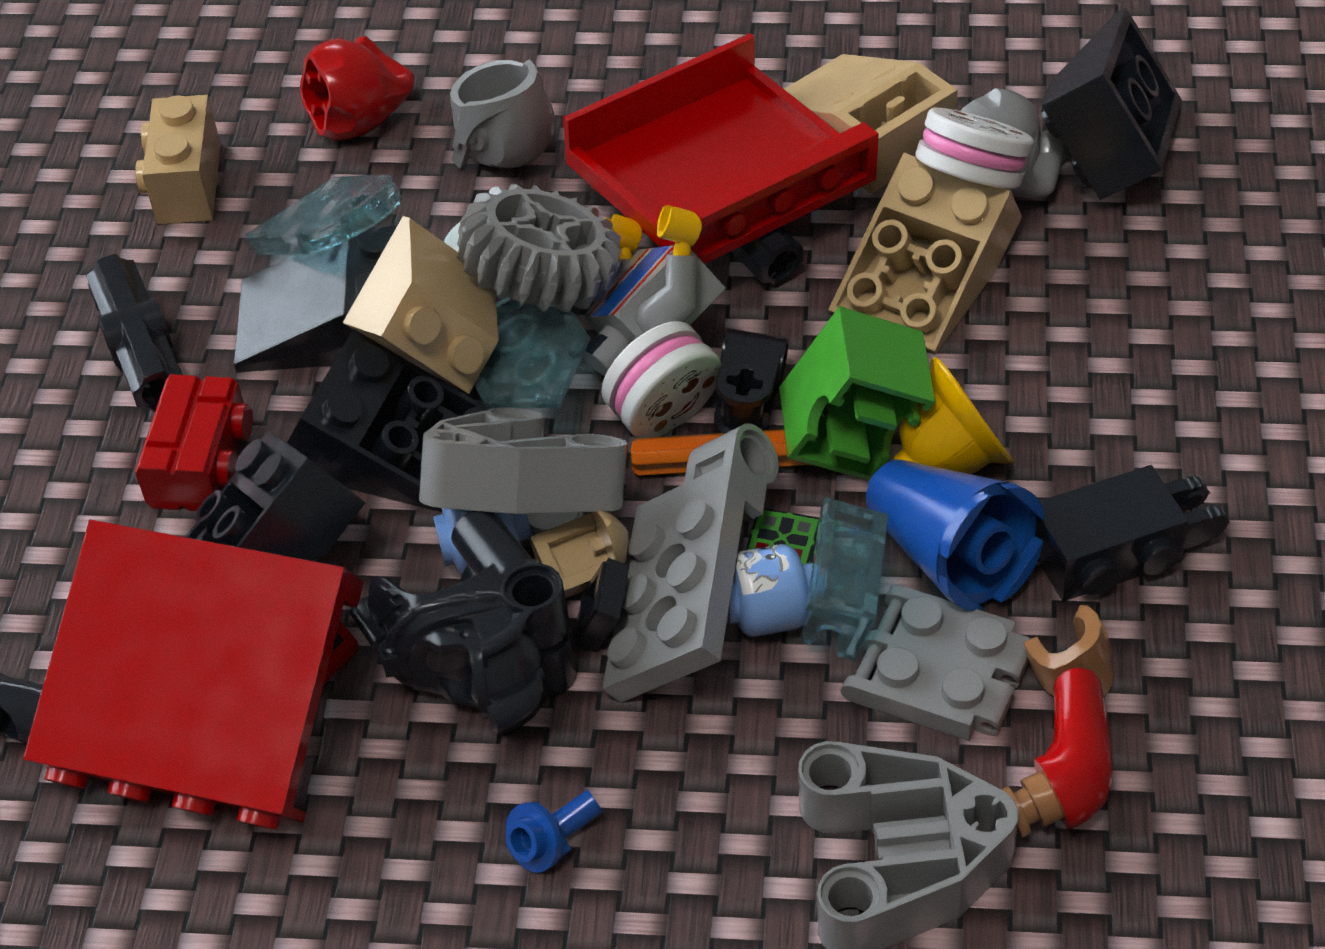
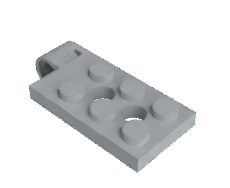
M744 424L693 449L688 458L684 484L637 506L632 535L628 543L626 564L630 566L620 619L614 626L611 643L608 648V660L602 687L603 691L620 703L721 661L743 513L745 512L752 519L763 514L767 485L776 480L779 471L775 448L768 436L759 427L753 424Z

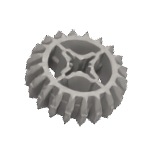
M511 184L508 190L501 187H491L489 193L476 194L474 202L468 204L466 214L462 215L458 230L459 238L457 245L459 250L457 258L464 263L465 273L472 277H478V286L493 288L497 291V297L500 299L509 297L519 301L520 306L526 303L537 305L542 311H546L548 307H556L562 312H569L572 306L588 309L591 302L603 300L606 291L610 289L612 280L616 279L621 263L618 260L621 252L619 248L621 237L612 230V222L608 219L600 218L599 211L596 208L580 205L577 197L568 199L559 195L557 190L552 193L541 191L536 185L531 189H523L517 184Z

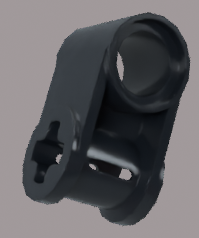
M731 328L727 329L720 358L721 366L716 381V392L719 395L714 412V429L716 433H727L744 424H753L762 431L768 430L776 394L780 392L779 387L784 378L789 338Z

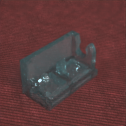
M824 498L821 505L806 610L809 613L804 621L802 634L806 644L814 643L817 640L819 631L826 629L834 630L840 633L836 656L855 660L876 619L888 514Z

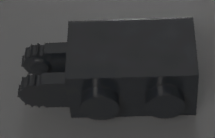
M1148 465L1041 500L1040 503L1044 509L1045 521L1036 517L1035 536L1043 540L1038 562L1062 602L1085 594L1097 595L1107 591L1115 584L1145 574L1157 575L1167 571L1173 565L1182 562L1184 549L1202 544L1206 540L1211 541V539L1217 538L1218 535L1224 533L1223 531L1230 521L1220 505L1216 506L1213 504L1212 506L1207 505L1204 509L1198 508L1201 504H1204L1208 495L1211 494L1201 476H1187L1186 479L1181 478L1164 484L1154 467Z

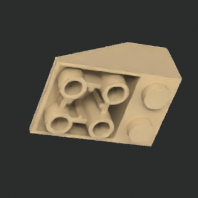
M842 54L784 89L839 133L862 122H865L879 133L876 180L863 186L871 194L890 182L903 153L916 157L915 153L919 140L923 139V132L927 128L924 123L930 109L947 108L957 110L958 90L919 62Z
M903 153L828 311L834 314L837 308L841 306L923 331L926 350L937 354L997 270L1022 218L1012 192L1008 189L986 186L948 175L923 164L915 156Z

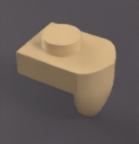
M603 510L591 512L531 536V547L536 559H538V563L549 565L559 572L563 581L565 598L583 592L602 562H606L608 558L624 564L627 561L628 531L616 517Z

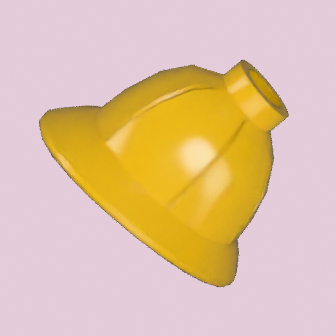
M933 357L929 369L935 403L929 411L922 410V405L918 402L921 421L917 426L909 425L907 418L902 420L899 429L902 449L893 458L895 460L901 459L967 474L977 472L991 462L997 464L1013 463L1014 459L994 435L949 369L939 358Z

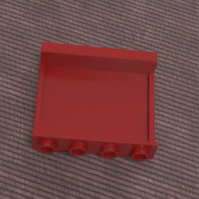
M750 33L563 117L566 164L623 215L635 220L641 226L642 232L659 247L675 245V242L657 236V223L662 208L669 205L693 211L700 218L702 229L697 242L691 246V250L704 264L875 181L877 175L879 133L865 122L842 133L836 131L755 67V37Z
M89 519L23 760L47 767L44 780L66 786L85 789L88 777L110 781L108 794L149 803L153 790L174 795L171 807L196 814L213 816L215 805L218 804L239 809L236 821L266 829L278 830L280 818L304 823L306 812L294 808L293 804L343 605L358 608L364 581L341 566Z

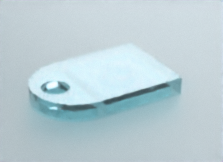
M388 174L333 177L245 235L256 254H314L344 243L373 227L400 205L402 196L392 177Z

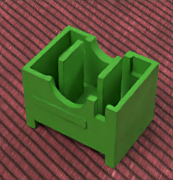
M839 306L779 387L787 456L789 459L870 481L873 474L890 459L892 437L900 422L907 418L909 425L917 426L921 421L918 402L921 403L922 410L929 411L935 403L923 331Z

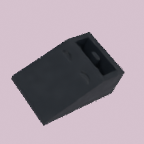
M353 329L299 419L287 444L309 458L347 489L442 512V508L428 506L419 501L423 434L440 420L490 410V408Z
M268 430L261 440L256 439L252 441L241 452L235 464L237 471L221 491L216 490L212 492L202 502L195 515L196 523L185 537L315 561L327 554L366 502L309 458Z

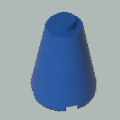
M901 459L892 460L884 464L873 474L869 481L866 493V506L869 513L945 597L959 607L968 611H975L976 609L985 610L978 604L992 598L1002 603L1019 590L1033 571L1043 545V540L1035 536L1036 517L1043 521L1045 519L1042 504L1029 490L1010 482Z

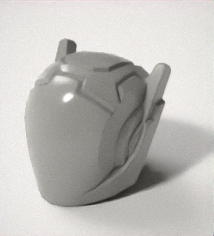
M530 59L524 63L513 60L487 62L465 72L452 86L450 101L453 124L456 130L452 148H454L452 161L459 169L466 166L470 158L491 167L519 168L536 160L546 150L554 134L555 113L541 84L542 78L537 67Z

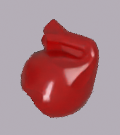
M367 36L359 37L354 42L343 38L325 40L316 45L305 57L300 81V94L302 104L309 114L317 133L333 141H346L374 130L390 117L412 92L415 86V77L410 69L383 53Z

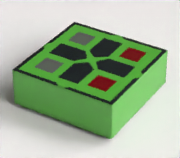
M764 508L763 514L755 518L745 550L787 544L798 553L802 564L813 563L822 534V518Z

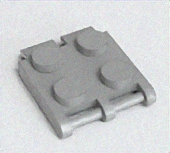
M901 585L891 586L885 597V603L888 608L878 629L868 632L863 642L866 653L855 676L850 675L846 677L840 690L843 697L853 703L968 741L973 731L996 736L1013 700L1012 693L1014 688H1018L1029 663L1023 642L1030 638L1015 633L1016 621L978 609L968 611L949 600ZM902 613L894 633L890 634L899 614ZM876 662H877V669H876V671H875V673H874L872 679H871V680H868V678H869V676H870V674H871V672H872V670H873V668H874V666H875V664H876Z

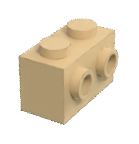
M177 95L168 98L152 99L149 122H143L141 125V141L145 156L144 160H137L136 182L139 193L148 194L157 224L212 221L221 143L208 95Z

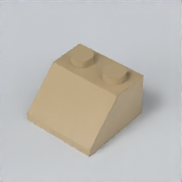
M403 216L343 323L459 391L469 394L499 341L495 290L478 286V277H472L464 272V263L457 258L458 252L411 218Z

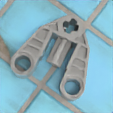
M495 408L440 420L423 434L419 501L428 506L445 509L511 514L596 512L599 510L606 512L619 510L622 508L627 442L621 438L600 434L544 437L545 415L539 411L524 408Z
M825 741L811 746L799 760V811L803 820L812 829L822 833L837 834L870 830L871 833H874L877 860L847 863L833 867L823 875L818 884V935L826 949H884L956 920L1010 868L1014 860L1018 825V808L1014 800L1005 791L938 756ZM833 785L838 786L840 788L835 790H825L820 787ZM851 907L858 908L864 912L855 916H847L837 911Z

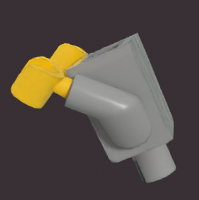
M669 205L664 206L657 223V236L673 241L675 245L640 249L633 257L632 253L641 241V226L635 220L618 214H613L612 219L605 218L613 223L612 230L621 237L619 243L621 252L618 259L621 263L616 279L612 280L610 289L606 291L603 300L595 302L586 313L585 318L587 322L597 331L598 335L582 351V356L587 363L600 374L605 376L617 356L632 341L646 331L672 321L685 322L691 325L725 290L726 287L691 250V246L697 242L702 229L701 220L693 211Z

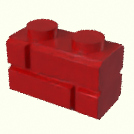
M170 374L169 378H166L135 470L145 503L151 508L179 510L180 506H184L188 511H197L202 502L212 492L216 490L221 491L237 471L235 469L238 459L236 450L239 440H248L251 436L253 412L251 405L244 403L239 384L233 378L205 376L204 380H200L197 376L174 374Z

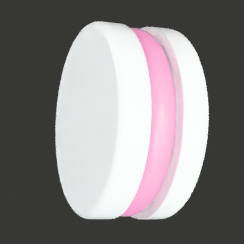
M932 108L928 111L924 123L927 128L923 132V139L919 140L915 153L916 158L920 162L948 175L986 186L1004 189H1015L1021 186L1025 174L1023 168L1027 162L1026 157L1031 155L1034 146V139L1030 135L1007 124L963 111L947 108Z
M680 321L663 323L637 337L617 356L604 377L601 390L602 398L612 412L621 418L622 423L634 436L638 438L659 437L690 419L708 401L716 389L721 360L708 345L702 342L701 337L689 324Z

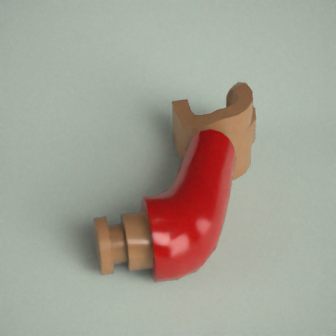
M1086 605L1079 606L1073 620L1078 642L1067 650L1060 653H1050L1044 648L1037 636L1023 642L1032 673L1039 684L1049 694L1054 696V731L1052 744L1045 754L1033 760L1037 772L1020 780L1022 789L1014 793L1009 786L1001 789L1014 800L1018 808L1017 834L1020 838L1031 834L1029 825L1037 821L1043 827H1046L1061 820L1068 830L1090 820L1106 803L1111 788L1112 749L1104 696H1106L1113 685L1112 650L1106 629L1100 622L1098 614Z

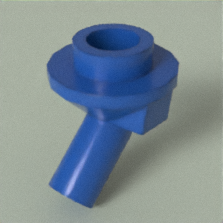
M588 789L553 814L539 802L521 803L511 810L506 820L505 833L508 850L523 868L531 872L547 871L561 862L570 852L571 848L566 838L602 814L603 811Z

